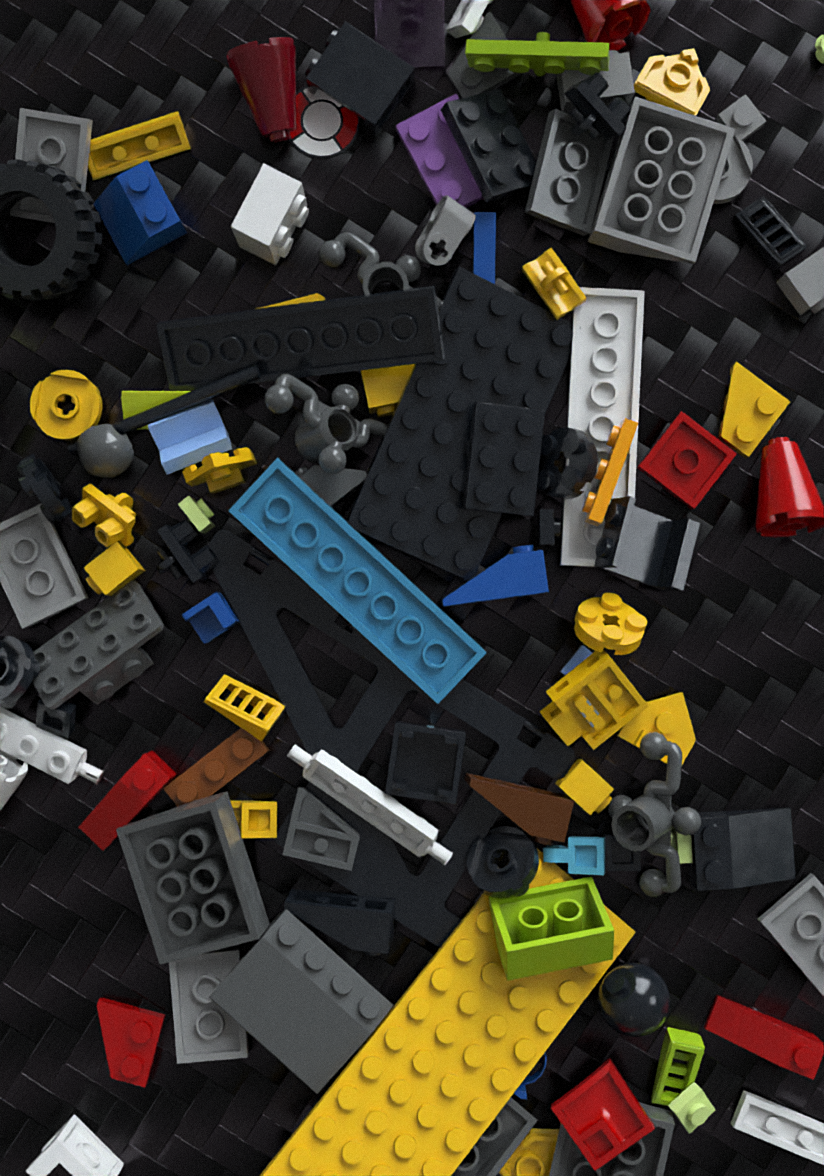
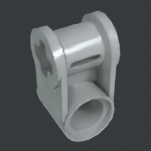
M445 195L434 208L427 225L416 241L415 252L417 257L422 262L435 266L446 264L452 258L462 239L471 229L476 215L448 195ZM431 242L436 243V248L439 249L437 255L432 254V250L429 248Z

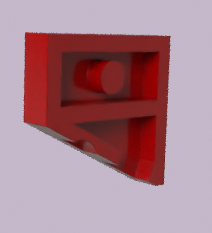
M101 997L97 1003V1010L111 1079L146 1087L166 1014Z

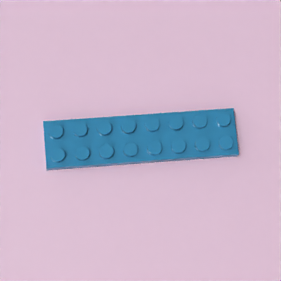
M276 458L229 509V512L437 704L486 654V651L349 525L345 519L279 458Z

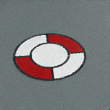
M307 86L297 91L296 130L290 132L291 138L289 141L301 153L314 158L334 157L348 149L359 132L360 117L319 89L314 95L308 91Z

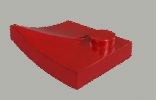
M610 1058L573 1089L551 1104V1109L594 1171L655 1129L653 1122Z

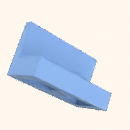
M213 399L148 424V429L159 449L161 464L167 475L198 463L211 453H223L232 449L229 434Z

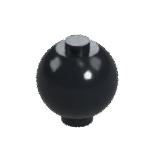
M625 963L610 970L603 978L598 990V1007L603 1019L614 1031L628 1037H643L655 1032L665 1023L670 1008V995L665 981L655 970L640 963Z

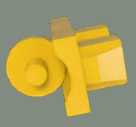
M552 247L537 259L522 266V271L556 320L586 302V296Z
M91 483L83 487L82 500L72 507L73 522L81 528L95 522L97 524L95 536L105 547L118 541L127 547L134 542V537L131 534L136 519V513L131 510L133 498L126 493H121L116 497L111 494L105 495Z

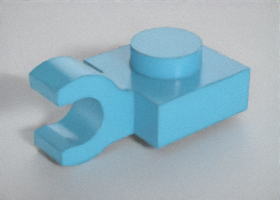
M570 836L568 837V846L546 845V847H543V862L568 863V874L604 875L605 837Z

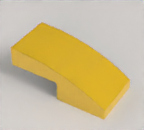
M230 800L241 832V839L277 838V802Z

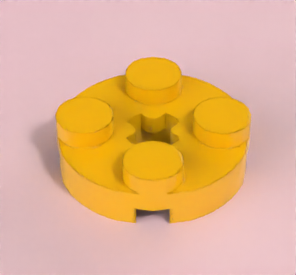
M58 370L51 373V376L46 377L43 382L40 381L34 387L31 394L30 412L33 419L36 420L37 425L45 434L57 440L73 441L78 439L81 433L92 426H97L102 415L103 404L99 389L88 378L76 371ZM66 397H71V402L75 404V408L70 410L67 415H63V410L58 408V403L65 402Z
M610 592L604 593L602 597H593L583 601L578 606L574 618L576 623L574 626L575 634L586 646L601 653L604 648L615 650L614 655H626L635 651L641 643L647 625V620L643 615L622 602L619 595Z

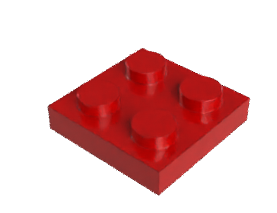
M681 411L637 468L693 510L737 453Z

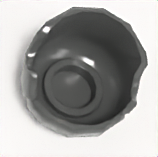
M111 424L90 427L81 433L76 442L78 456L83 468L96 477L113 478L127 470L134 458V450L128 436L125 433L123 435L119 434Z

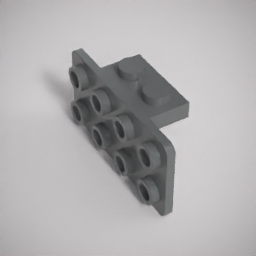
M130 581L114 595L103 600L33 652L35 661L40 664V671L38 676L32 681L46 707L51 710L56 709L79 691L98 705L154 664L148 653L140 646L161 632L164 624L137 581Z

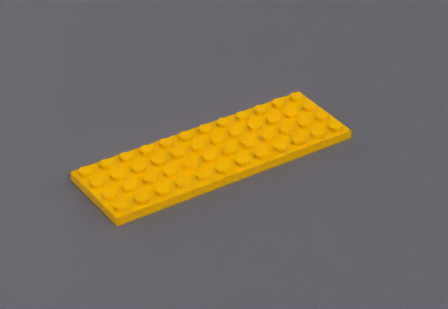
M537 849L539 866L534 879L529 884V889L574 880L555 863L543 862V853ZM483 893L260 1176H451L636 932L604 905L614 928L613 960L507 981L498 954L489 906V896Z

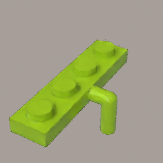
M547 32L537 33L536 41L466 39L465 54L469 67H474L475 70L481 72H490L495 68H509L512 72L525 73L533 69L537 76H543L546 72L560 74L565 70H579V72L586 75H592L596 72L600 73V71H609V43L550 41V34Z

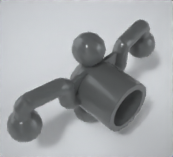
M351 232L341 233L334 240L326 241L318 251L320 262L329 268L338 267L343 263L347 246L365 258V261L358 269V279L363 285V295L372 294L374 288L384 282L396 285L399 290L413 289L409 286V283L414 282L421 274L420 262L410 255L400 257L395 264L392 262L380 263V257L376 249ZM436 296V298H437V305H438V309H439V306H440L442 300H440V299Z
M289 374L279 376L275 385L270 387L265 394L266 406L273 413L278 414L285 413L291 408L293 394L305 401L303 407L305 421L298 426L295 432V443L298 451L306 460L319 464L321 469L329 474H336L344 469L346 465L345 451L351 447L360 448L366 445L370 433L383 437L387 428V424L367 418L360 422L353 418L349 412L357 406L359 394L356 388L350 384H340L333 390L332 403L334 407L320 402L316 392L311 387Z
M650 732L641 739L640 750L645 758L650 760H660L665 755L668 756L666 781H650L645 786L643 795L634 800L625 795L613 797L608 804V813L612 818L613 834L624 848L631 851L646 849L651 855L665 858L666 876L658 869H648L643 872L639 880L640 888L644 894L656 897L663 893H674L681 886L680 859L676 849L671 846V830L674 827L679 834L684 836L697 833L701 826V817L695 809L690 807H683L674 812L671 807V795L675 794L680 786L682 751L676 743L667 741L664 735L658 732Z

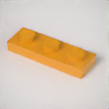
M625 418L619 427L613 425L606 445L611 447L607 460L601 458L594 477L599 480L595 493L589 491L582 511L587 513L584 522L597 527L602 524L638 422Z

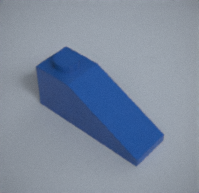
M534 545L513 547L514 554H508L442 599L443 607L549 592L543 550L534 551Z

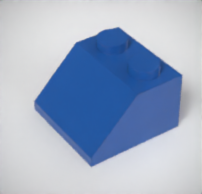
M148 160L116 176L93 203L126 265L187 234Z

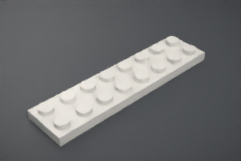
M579 287L587 299L586 302L572 310L573 327L567 427L581 430L587 434L585 436L588 441L593 442L597 449L598 464L601 458L607 460L611 447L606 445L613 425L619 427L625 418L638 422L645 293L642 290ZM638 426L611 499L628 496L635 498ZM565 458V466H568L569 459ZM594 478L591 483L586 482L585 486L580 490L584 491L580 496L573 499H563L560 566L595 567V549L599 539L602 537L605 520L603 519L602 524L598 527L584 522L587 513L583 512L582 508L589 491L595 493L599 483L598 479Z

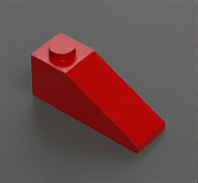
M153 750L144 753L81 823L79 828L102 851H105L118 837L116 829L132 823L163 788L172 781L177 773Z
M716 994L704 1025L706 1030L780 1067L814 1080L824 1055V1043L815 1034Z

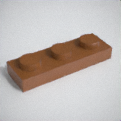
M240 728L163 789L177 807L194 800L212 796L267 753L269 749L263 741L261 742Z

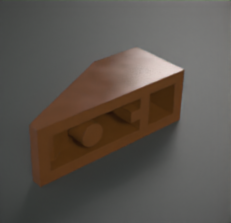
M465 773L464 780L531 835L532 841L544 845H552L553 840L565 842L574 800L566 794Z

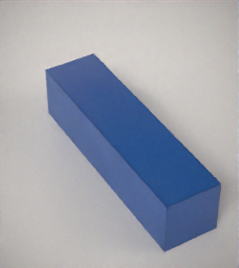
M474 212L476 219L473 224V274L495 284L496 212Z

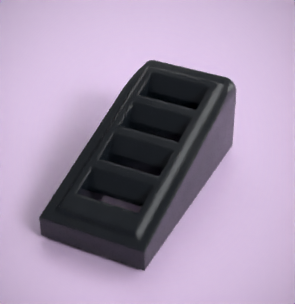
M764 196L734 216L773 273L807 248V245L798 233ZM759 210H762L764 216L754 223L748 219ZM769 221L772 226L761 233L757 228ZM777 232L780 237L769 243L767 238ZM785 243L788 248L779 254L776 248Z

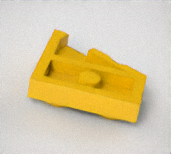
M736 362L730 369L729 375H731L728 394L725 397L724 417L720 424L718 438L746 459L752 454L790 401Z

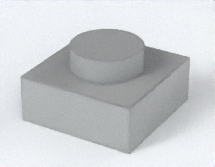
M746 94L718 114L715 119L717 123L735 128L733 139L736 140L738 138L741 141L747 139L766 123L764 117Z

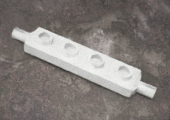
M0 707V750L67 784L71 783L79 775L95 784L99 783L104 771L86 763V749L54 733L36 727V724Z
M296 744L292 747L287 757L304 767L303 777L418 857L428 853L443 863V865L447 864L453 852H450L436 842L439 830L429 824L424 818L407 809L395 798L385 794L366 778L358 775L322 749L311 756Z

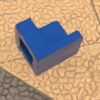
M215 592L182 614L185 621H190L203 643H209L239 623L236 614L220 592Z

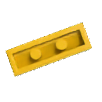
M173 112L91 139L88 170L92 180L94 181L131 169L146 160L152 162L191 149L179 112Z

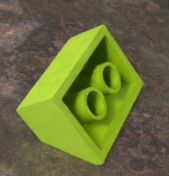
M592 877L530 888L521 896L512 895L507 898L489 896V906L498 954L507 981L613 960L614 928Z

